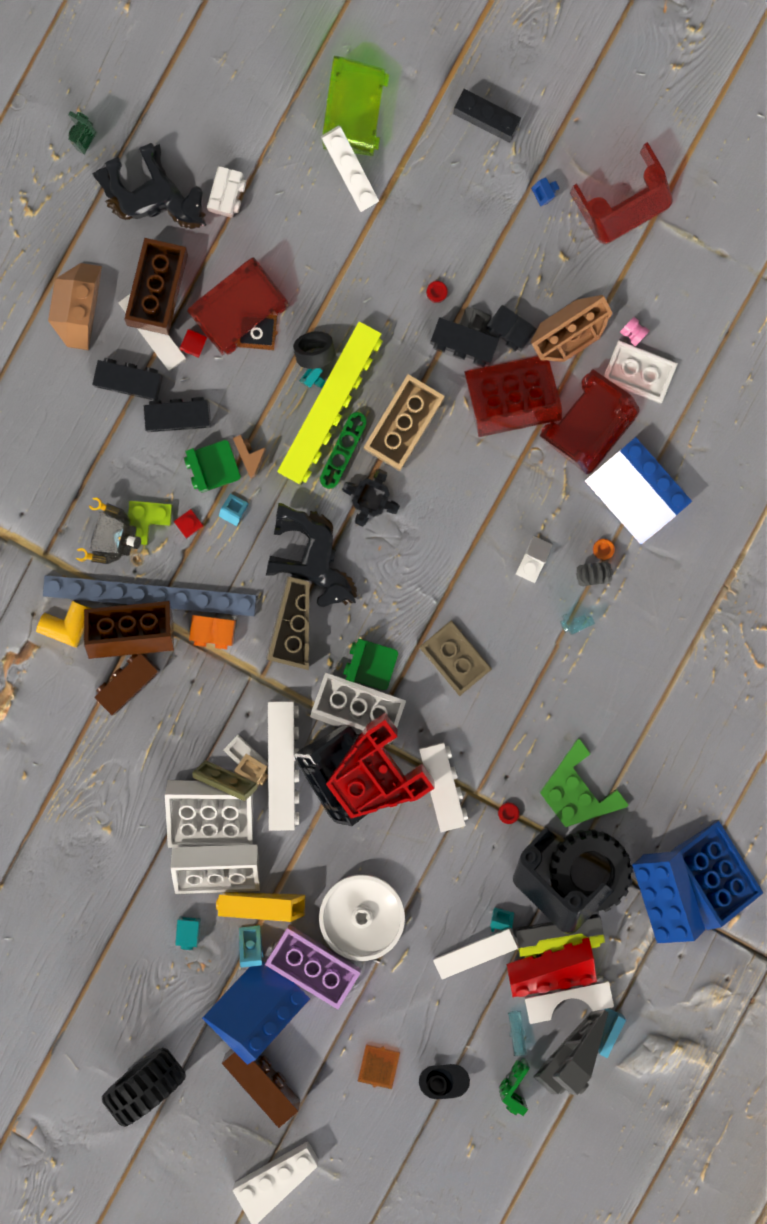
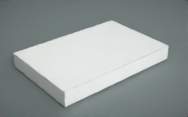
M618 340L602 381L661 404L678 363Z

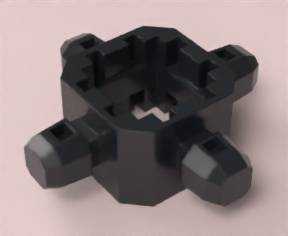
M378 469L373 476L375 478L374 481L367 478L360 481L358 487L354 483L345 482L342 488L343 492L349 496L351 494L354 495L352 499L353 505L356 510L360 511L356 515L355 524L364 527L369 520L367 518L368 515L377 517L382 515L384 509L388 513L397 514L400 505L395 501H388L390 496L389 490L386 486L382 485L386 481L387 472ZM365 485L384 492L377 511L358 504Z

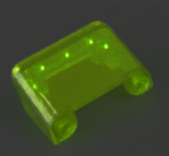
M334 56L323 134L340 126L354 154L374 156V150H379L380 137H376L382 91L383 87H388L389 74H386V69L345 57Z

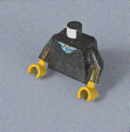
M98 497L92 498L99 502V506L95 508L89 505L90 509H101L104 511L99 512L89 548V551H92V553L79 548L77 551L85 552V557L76 559L80 562L89 559L95 563L110 564L120 560L122 556H129L131 548L138 549L141 545V538L135 536L136 526L131 524V519L123 509L109 503L103 504L102 500Z

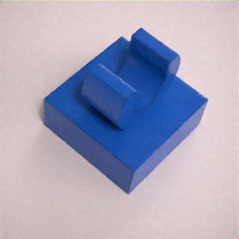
M543 178L531 189L540 207L556 197L554 193L560 188L556 181L549 184L547 178Z

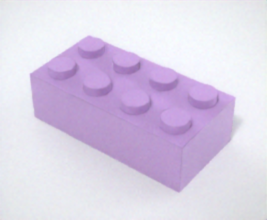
M288 924L265 963L269 968L336 1009L340 1008L361 973L360 967Z

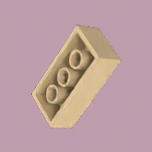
M408 374L363 447L364 450L396 470L401 471L445 396Z

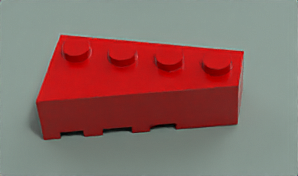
M589 937L582 939V943L574 946L572 943L566 944L564 949L556 952L552 950L545 951L538 958L530 956L506 964L512 997H525L529 994L546 993L551 990L568 989L579 985L586 986L597 982L594 956Z

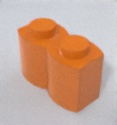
M192 615L189 641H194L195 646L206 647L207 643L215 644V648L227 650L228 646H233L236 620Z

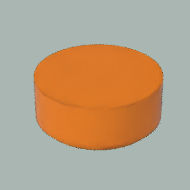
M600 539L593 545V554L600 560H607L614 554V544L608 539Z

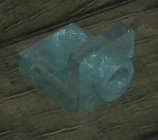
M567 614L562 615L563 620L560 621L564 632L569 631L570 635L595 624L592 616L586 618L585 614L574 619L575 624L573 625Z

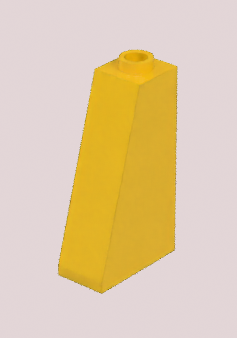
M225 892L219 894L216 900V909L218 910V916L292 922L305 916V894Z

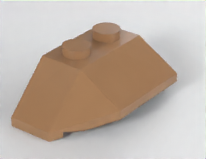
M80 263L55 278L48 322L67 347L89 351L102 266Z
M603 295L577 299L541 322L531 340V344L540 360L565 362L600 339L608 319L611 318L613 313Z

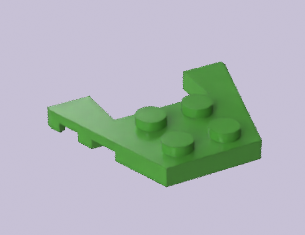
M579 738L574 742L560 765L540 791V794L565 827L629 806L617 789L598 802L574 770V766L590 755V752Z

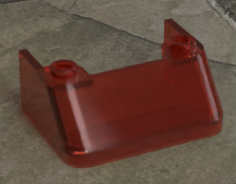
M648 142L643 145L640 151L642 158L648 166L643 174L647 188L612 208L601 197H596L587 202L577 183L571 189L570 194L596 239L602 244H609L665 212L672 204L673 199L665 171Z

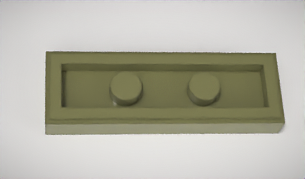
M206 760L192 772L194 779L243 801H246L257 790V783Z

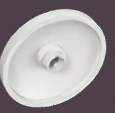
M366 874L348 876L334 884L326 893L319 913L320 929L327 944L339 955L355 961H369L388 953L399 941L405 922L404 907L396 890L381 878Z

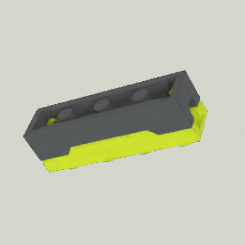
M599 914L591 915L573 934L562 932L553 922L515 928L520 957L524 956L525 958L530 956L537 957V954L548 950L553 952L562 950L564 945L572 943L573 946L580 944L582 939L587 937L590 939L592 948L600 947V943H605L602 921Z

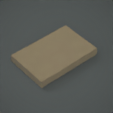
M452 620L419 646L421 651L459 696L492 670Z

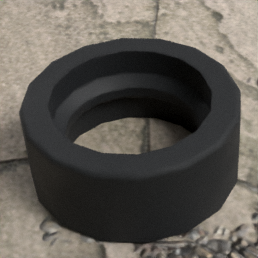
M313 331L301 335L295 340L293 345L297 363L306 369L324 367L334 360L336 355L332 337L322 331ZM313 348H323L316 352H306Z

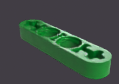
M354 412L348 417L321 473L320 483L326 489H334L339 484L364 432L367 421L366 417L360 412ZM359 416L363 425L357 426L355 432H359V434L356 436L353 432L346 431V429L349 427L352 430L354 423L351 420L353 418L357 419ZM350 435L354 438V444L351 447H345L342 444L344 436ZM340 454L344 456L345 462L342 466H335L333 464V457ZM329 465L335 470H341L339 475L336 472L333 475L335 483L326 485L324 476H329L332 471L328 469Z

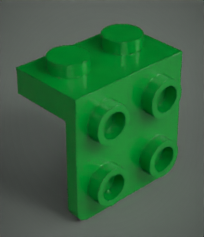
M227 440L197 450L192 448L185 451L187 455L184 457L187 469H192L194 475L191 477L192 485L199 492L204 493L240 480L241 476L230 443Z
M359 638L357 642L353 641L349 653L353 655L351 663H346L343 673L347 675L346 680L380 690H387L398 657V651Z
M525 1058L514 1063L511 1068L512 1074L508 1079L504 1078L499 1086L502 1102L507 1105L506 1109L514 1115L519 1113L522 1116L528 1111L525 1099L514 1091L530 1069Z

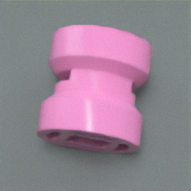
M634 316L620 333L628 336L631 339V343L636 346L650 330L642 327L639 324V320Z

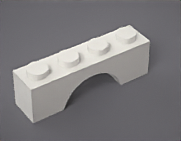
M596 976L597 982L590 985L573 986L568 989H557L546 993H535L525 996L524 1000L530 1024L551 1020L555 1007L566 999H580L586 1002L593 1011L614 1007L608 979L603 978V976Z

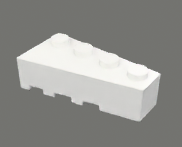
M308 1141L234 1182L232 1191L251 1224H258L318 1167L319 1159Z

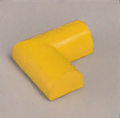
M72 601L65 620L44 612L39 620L36 632L77 648L84 631V609L92 608Z

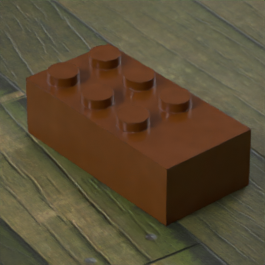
M144 238L124 318L127 326L169 335L188 258L186 247Z
M170 601L84 609V646L88 658L174 651L173 613Z
M232 1049L225 1054L222 1065L278 1128L299 1111L301 1100L285 1083V1077L279 1071L276 1073L272 1069V1063L265 1055H260L256 1060L247 1065Z

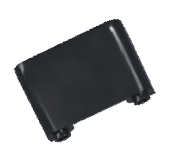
M343 725L300 749L294 754V758L329 817L337 824L353 826L366 815L350 818L326 785L356 742L357 734L355 730L350 726Z

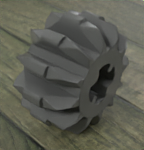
M609 562L579 565L576 573L580 586L610 583L613 575Z

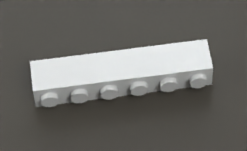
M295 701L268 702L269 831L295 830L296 825H299L300 821L299 812H295V804H299V791H295V782H299V770H295L296 760L294 758V754L299 751V748H295V740H299V727H295V718H299V706H295Z

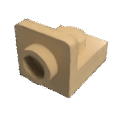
M247 753L234 770V773L257 783V788L259 785L263 786L268 779V767Z

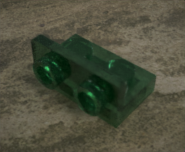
M70 111L68 116L75 125L69 131L68 140L78 152L85 155L97 132L92 127L93 123L88 120L89 118L79 111L76 114Z

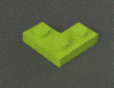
M129 501L126 543L128 537L133 536L135 533L133 544L148 545L150 524L171 526L173 505Z

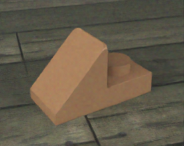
M241 435L236 436L233 440L251 479L255 478L266 448L250 454L249 451L252 448L248 439H243Z

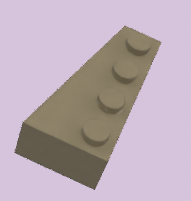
M287 576L266 655L267 660L309 670L310 582Z

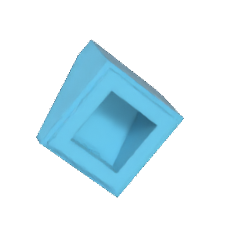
M230 493L219 512V517L237 526L249 503Z

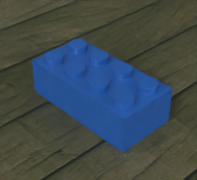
M681 851L643 854L632 866L657 943L695 941L705 931V926Z

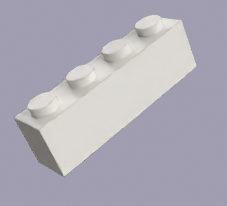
M444 742L419 748L423 765L435 782V789L430 791L440 831L445 832L466 826L464 821L468 820L465 807L461 808L459 800L463 799L460 787H455L454 779H457L455 766L450 767L448 760L452 758L450 747L445 746Z

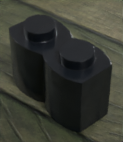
M504 305L500 306L487 325V329H489L488 334L505 340L507 342L505 345L514 352L517 350L522 352L537 330L533 325Z

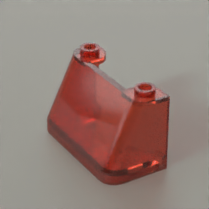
M253 257L197 300L187 312L223 356L224 354L230 355L237 349L236 344L238 340L267 316L275 313L280 315L287 309L288 301L259 262Z
M594 369L583 377L581 382L583 394L558 424L555 422L546 424L539 435L543 441L585 474H590L595 470L633 423L640 410L631 394Z

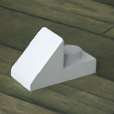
M533 536L516 571V575L535 583L543 565L547 561L552 544Z

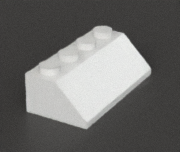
M325 673L310 717L337 727L347 725L352 727L357 734H361L370 722L386 712L397 728L406 700Z
M245 844L172 847L171 873L175 894L260 891L258 846Z

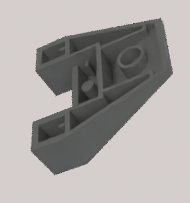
M606 1010L591 1011L533 1076L551 1094H562L567 1090L571 1095H578L588 1088L589 1084L587 1082L592 1077L608 1016Z

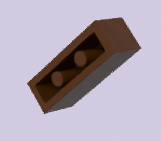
M145 654L132 655L127 660L129 664L124 669L120 667L111 675L113 680L110 683L104 682L96 690L98 694L94 698L111 716L123 708L160 672V669Z

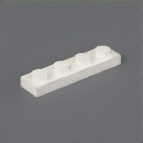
M337 126L320 136L359 211L362 212L379 202L341 127Z

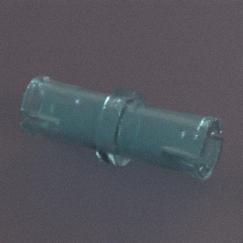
M521 1011L508 1012L511 1029L509 1037H512L514 1056L527 1055L524 1038L526 1030H523Z

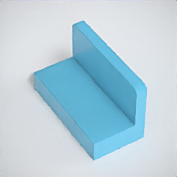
M610 1008L602 1009L608 1012L598 1052L605 1058H608L626 1022L624 1015Z

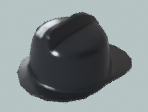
M455 1064L429 1066L419 1076L420 1090L425 1096L436 1100L461 1097L470 1086L468 1072L463 1067Z

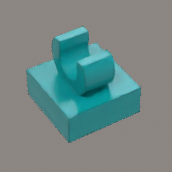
M320 368L307 369L299 380L309 388L314 384L322 389L326 383L319 376L323 371Z
M494 907L490 922L491 932H494L495 928L499 930L511 928L512 930L514 913Z

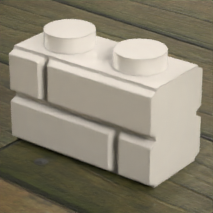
M220 166L217 168L207 205L209 212L233 218L234 213L239 212L241 200H238L239 194L244 192L246 187V180H244L242 172Z

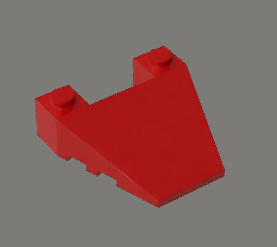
M386 712L365 727L326 783L350 818L373 813L386 807H395L400 803L416 801L435 789L434 779L423 764L404 775L384 748L386 744L398 737V729Z

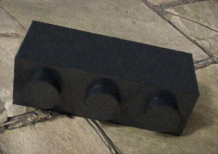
M463 89L453 112L454 115L509 143L521 121V117L466 89Z
M439 317L430 344L433 345L434 350L443 353L447 350L453 352V356L458 359L465 360V358L474 360L473 364L485 367V365L490 366L499 339Z
M104 358V361H97L92 383L94 387L144 399L158 400L163 376L158 374L157 369L146 367L145 370L137 369L138 365L126 362L125 366L118 365L116 360Z
M194 397L189 402H183V399H171L170 403L163 404L161 400L149 401V405H143L145 431L148 433L211 428L210 403L208 400H204V397Z

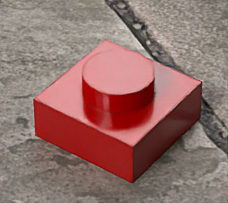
M192 509L174 521L186 539L204 527Z

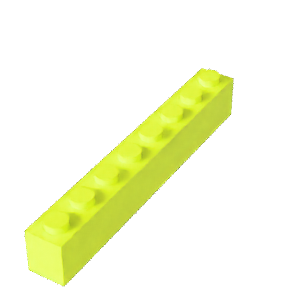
M358 322L277 471L280 475L299 485L302 482L306 483L312 473L309 470L313 463L317 464L322 455L319 451L323 444L327 445L330 441L332 434L329 432L333 425L338 426L342 415H340L342 408L349 406L353 398L350 396L353 388L358 389L363 378L360 375L364 369L366 371L369 369L373 361L370 358L374 351L378 352L383 343L380 332Z

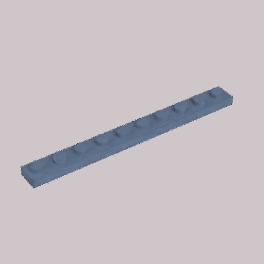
M47 575L44 576L43 597L128 605L170 601L171 609L255 616L257 595Z

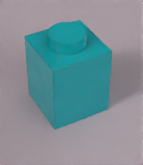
M178 918L176 946H181L180 949L193 950V947L198 946L201 918Z

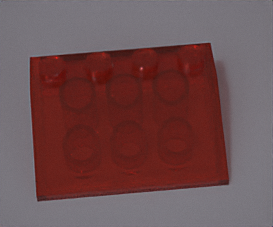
M536 356L464 371L478 437L562 420V405L549 360H540Z

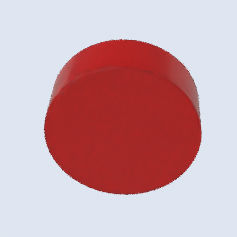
M441 281L431 282L426 290L428 299L433 303L443 302L448 293L447 286Z
M503 803L498 809V816L505 824H513L519 818V809L514 803Z

